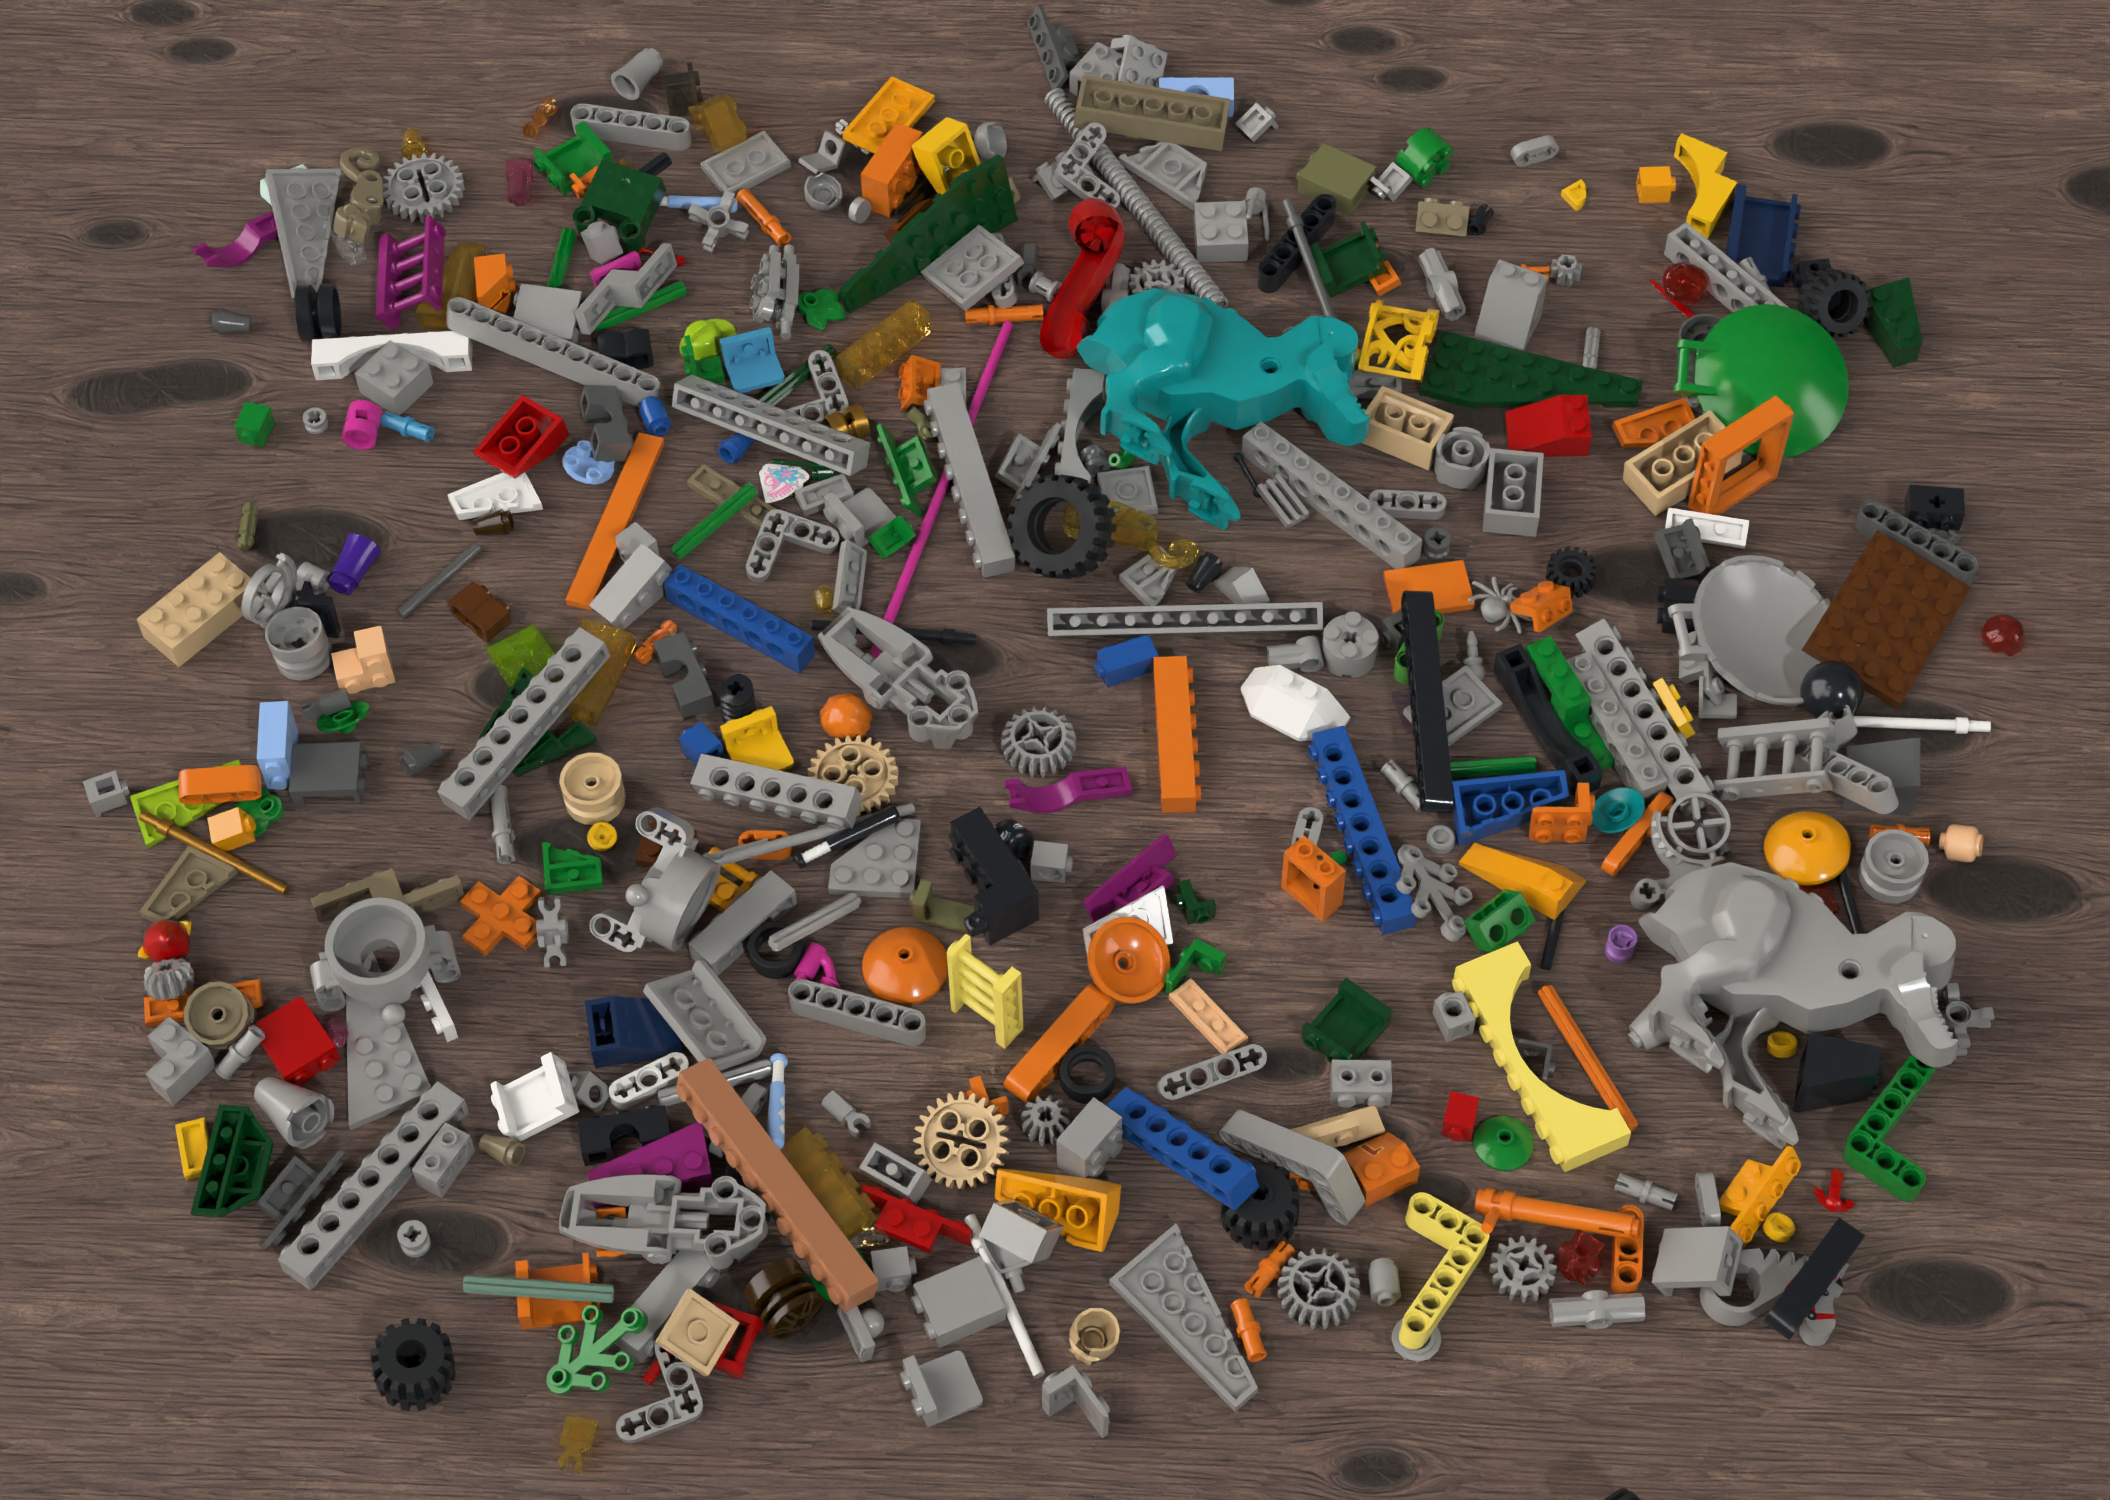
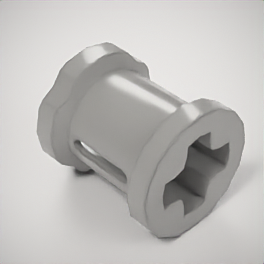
M1038 271L1030 280L1028 289L1031 293H1038L1046 297V300L1052 303L1062 283L1060 281L1054 282L1045 277L1043 272Z

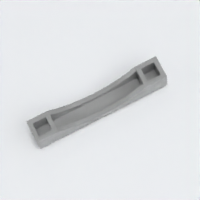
M1074 368L1073 378H1068L1066 393L1070 394V399H1065L1064 415H1067V420H1062L1061 436H1064V441H1059L1058 457H1061V462H1056L1055 475L1062 474L1079 477L1091 483V475L1083 466L1078 456L1076 445L1084 425L1103 407L1105 374L1099 371ZM1061 501L1056 504V510L1077 512L1069 502Z

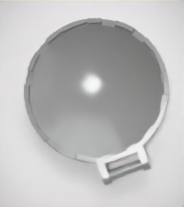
M1743 555L1725 560L1711 570L1702 580L1696 592L1694 604H1674L1668 607L1669 617L1673 619L1680 646L1678 650L1680 660L1710 661L1719 674L1731 685L1757 700L1787 706L1803 704V698L1800 696L1802 680L1813 666L1821 662L1803 652L1802 648L1831 604L1828 598L1824 599L1814 588L1816 584L1808 576L1799 570L1794 572L1783 566L1784 562L1759 555ZM1685 619H1693L1699 646H1691Z

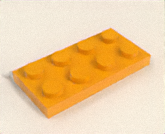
M891 76L843 131L842 139L875 154L896 122L913 128L932 106L935 95Z

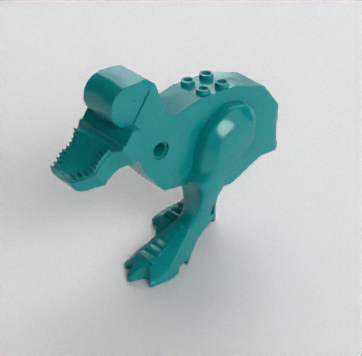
M1152 288L1123 297L1114 302L1098 319V329L1093 335H1088L1077 344V350L1084 362L1090 368L1107 375L1105 385L1107 401L1101 412L1100 433L1106 436L1109 431L1120 439L1121 448L1154 465L1160 459L1168 480L1169 496L1173 500L1176 496H1179L1188 503L1189 512L1198 519L1222 530L1227 529L1228 520L1238 522L1241 517L1238 507L1229 493V488L1222 485L1218 479H1215L1191 454L1187 447L1189 441L1194 436L1209 429L1211 422L1238 430L1256 425L1260 421H1270L1293 408L1299 407L1301 408V413L1308 421L1318 424L1329 441L1352 446L1364 442L1368 436L1370 415L1365 414V409H1361V403H1357V398L1350 391L1348 383L1355 371L1358 334L1352 326L1334 317L1310 316L1282 336L1266 337L1243 317L1239 316L1234 309H1224L1217 306L1210 298L1204 297L1202 299L1195 295ZM1143 411L1167 421L1163 433H1161L1160 427L1150 417H1147Z

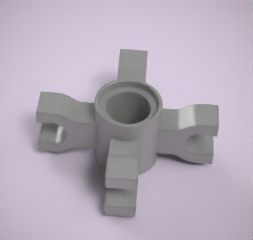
M725 190L720 205L711 208L709 211L696 204H691L688 214H690L689 220L708 225V232L702 241V245H704L703 251L712 254L718 238L725 237L728 234L746 241L749 230H747L749 224L730 219L729 213L736 202L734 200V193ZM717 219L725 221L723 224L716 225L713 223Z
M555 896V906L553 908L545 905V897H539L538 908L543 914L544 919L537 920L536 931L539 947H545V945L547 947L544 967H550V957L554 955L560 958L561 966L567 965V955L561 945L568 944L569 931L566 916H560L559 918L558 914L561 907V896Z
M1948 983L1945 986L1946 991L1942 992L1946 1009L1940 1012V1014H1942V1019H1945L1944 1025L1949 1026L1948 1032H1953L1952 1039H1958L1957 1056L1967 1055L1966 1048L1971 1046L1967 1027L1990 1028V1020L1995 1018L1993 1007L1972 1010L1967 1003L1960 1001L1958 983ZM1951 1017H1956L1961 1021H1955Z

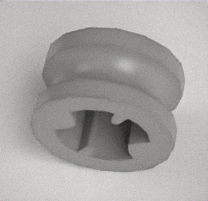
M310 408L303 414L302 418L305 429L309 433L320 434L328 428V419L323 409ZM314 419H316V421H318V419H320V421L317 422V423H315V421H313V423H311V421L314 420Z

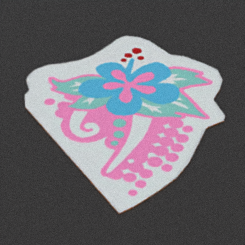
M765 464L759 472L766 503L776 502L788 497L794 490L803 488V483L809 479V474L805 470L795 466Z

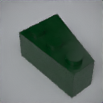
M1909 277L1869 289L1871 296L1868 297V301H1871V307L1867 308L1869 316L1868 318L1864 317L1863 321L1891 366L1896 368L1917 361L1922 345V336Z

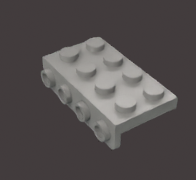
M704 959L695 961L692 970L646 983L644 987V994L698 1062L710 1057L719 1071L759 1057L766 1043L765 1035Z

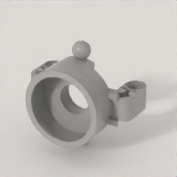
M656 807L642 812L636 819V829L644 837L662 845L663 848L657 861L646 874L642 884H633L626 890V900L631 906H634L631 918L616 910L606 909L593 916L589 924L592 935L624 952H632L637 948H642L646 941L650 943L654 941L673 952L679 950L690 937L704 914L720 875V864L694 851L699 840L694 838L692 825L664 809ZM649 815L653 816L656 819V829H653L649 826ZM676 830L679 831L678 836L682 838L679 841L676 839L677 834L674 832ZM602 918L609 920L611 924L610 931L602 926ZM629 932L632 933V939L635 940L634 942L630 941L631 936L628 934Z
M381 897L365 899L344 909L333 920L327 931L325 952L319 953L320 961L310 966L314 993L322 1011L334 1012L344 1008L346 1005L345 992L354 999L368 1002L372 1008H384L382 1018L391 1026L398 1025L405 1019V1010L400 1004L410 999L411 991L421 983L428 969H432L434 978L439 983L453 982L461 975L456 950L449 932L436 931L434 925L424 927L420 917L411 907L401 901ZM390 948L400 953L397 964L391 970L384 973H373L363 967L366 957L378 949Z

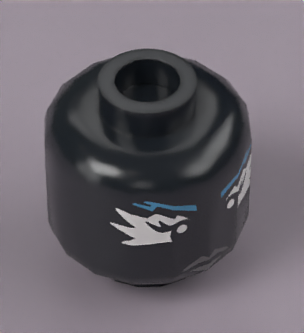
M1014 819L1000 821L994 826L1017 860L1028 855L1032 845V834L1027 828Z

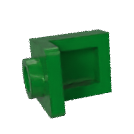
M898 515L867 539L882 560H884L912 540L915 534L910 523L903 519L901 515Z

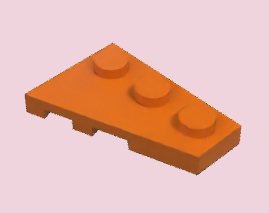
M1682 398L1613 422L1612 428L1622 448H1649L1696 418L1686 398Z

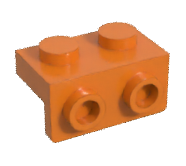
M1552 581L1540 582L1535 588L1522 593L1520 597L1510 602L1511 613L1532 617L1534 631L1540 633L1572 613L1570 587L1557 585Z

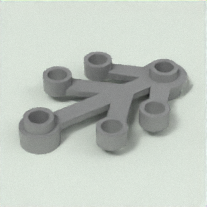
M1410 844L1401 846L1397 853V862L1402 868V873L1396 883L1397 889L1403 894H1410L1416 887V881L1413 878V873H1415L1419 879L1415 902L1411 905L1412 913L1419 918L1425 917L1431 910V905L1428 902V897H1430L1444 919V923L1440 927L1442 935L1449 941H1459L1466 933L1464 919L1453 914L1442 895L1454 900L1459 906H1466L1472 899L1471 891L1463 886L1456 890L1430 877L1427 873L1428 871L1439 876L1445 883H1451L1458 874L1457 869L1452 864L1446 863L1440 866L1424 858L1423 853L1416 846Z

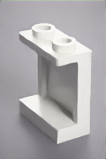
M551 1052L541 1057L542 1067L506 1085H502L497 1081L490 1084L493 1092L491 1101L498 1111L500 1118L498 1120V1127L504 1136L519 1139L521 1142L579 1112L565 1061Z

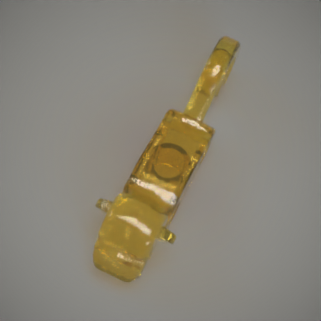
M1110 501L1107 505L1108 508L1116 507L1119 509V511L1115 512L1116 517L1111 518L1112 524H1117L1116 533L1112 532L1111 539L1115 540L1114 544L1148 551L1150 557L1157 564L1169 569H1181L1191 565L1196 560L1198 548L1191 540L1177 539L1171 542L1169 555L1162 552L1157 543L1158 521L1152 516L1120 502ZM1068 502V508L1065 509L1063 518L1064 531L1069 537L1077 539L1080 532V518L1074 506ZM1143 521H1149L1151 525L1143 526ZM1178 552H1186V554L1178 556Z

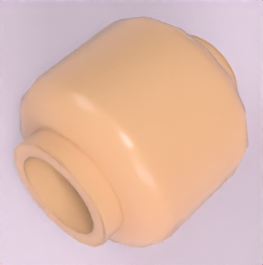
M1951 824L1946 833L1940 834L1939 849L1944 850L1945 857L1948 860L1973 862L1976 856H1981L1983 834H1979L1978 829L1974 826Z

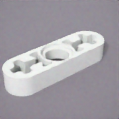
M673 1052L615 1080L609 1087V1096L612 1104L619 1109H626L657 1094L659 1090L677 1084L680 1071L676 1072L674 1069H671V1065L676 1063L677 1066H680V1071L689 1068L688 1059L682 1053ZM660 1069H663V1073L666 1074L665 1079L662 1078ZM646 1075H654L658 1078L653 1086H644L641 1080ZM636 1082L639 1092H636L632 1083ZM623 1089L625 1093L627 1092L628 1096L623 1098L618 1094L619 1090Z

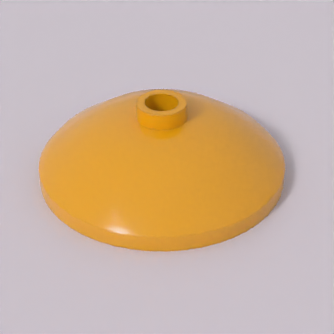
M1802 811L1786 815L1771 826L1764 841V855L1769 867L1779 877L1783 879L1791 878L1800 885H1816L1835 878L1845 869L1851 856V841L1845 828L1834 818L1819 812Z

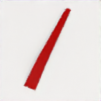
M1650 280V284L1688 319L1695 315L1658 283Z

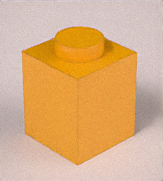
M1670 166L1639 167L1636 182L1639 203L1670 202L1671 192L1676 190L1675 176L1671 177Z
M239 807L207 818L212 844L224 852L256 841L254 818Z

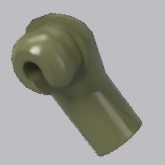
M914 406L906 416L916 424L920 438L926 441L934 439L930 425L932 421Z

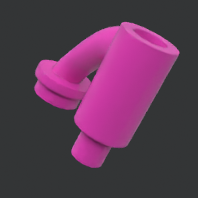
M809 943L794 971L795 981L799 979L813 981L821 965L824 968L826 977L821 978L820 984L840 989L841 986L836 981L834 962L829 954H827V950L817 943Z

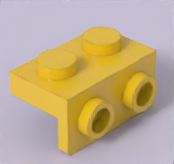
M1663 678L1654 682L1653 685L1661 700L1658 706L1662 712L1667 709L1675 723L1671 727L1675 733L1680 731L1685 739L1696 734L1690 724L1694 720L1686 705L1681 708L1677 702L1681 696L1673 684L1668 686Z

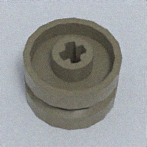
M222 981L209 982L197 988L188 998L184 1008V1023L189 1033L206 1047L219 1052L229 1051V1046L233 1042H238L249 1026L257 1022V1010L252 1000L234 985Z

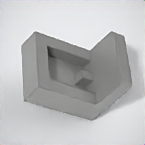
M1394 162L1389 165L1378 179L1373 176L1370 178V182L1374 186L1372 191L1382 200L1387 197L1392 202L1398 198L1413 180L1408 173Z

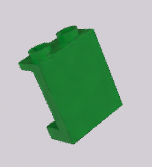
M584 121L575 125L577 136L545 154L539 148L533 150L535 158L533 165L539 174L543 173L547 177L550 186L553 189L557 188L563 196L573 191L571 189L573 182L569 176L572 173L580 179L594 167H599L601 160L613 163L611 151Z

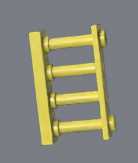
M965 934L959 941H954L947 950L951 1010L956 1013L966 1004L995 1025L996 1043L1005 1049L1023 1030L1021 972L1011 967L1005 974L997 973L972 955L971 937Z

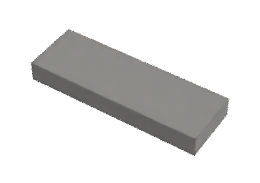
M848 539L841 542L832 607V610L839 614L848 607L860 610L867 550Z

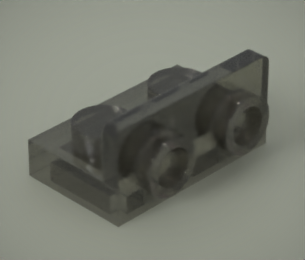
M692 62L687 63L688 72L664 75L670 116L684 117L700 114L698 104H703L701 89H696V86H701L699 72L693 71Z

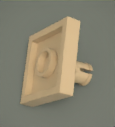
M687 1289L655 1343L703 1376H709L739 1322L692 1289Z

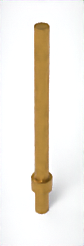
M146 810L141 812L139 820L156 828L157 833L167 838L171 836L188 846L233 866L237 872L283 896L287 894L289 885L176 827L175 822L165 817L161 819Z

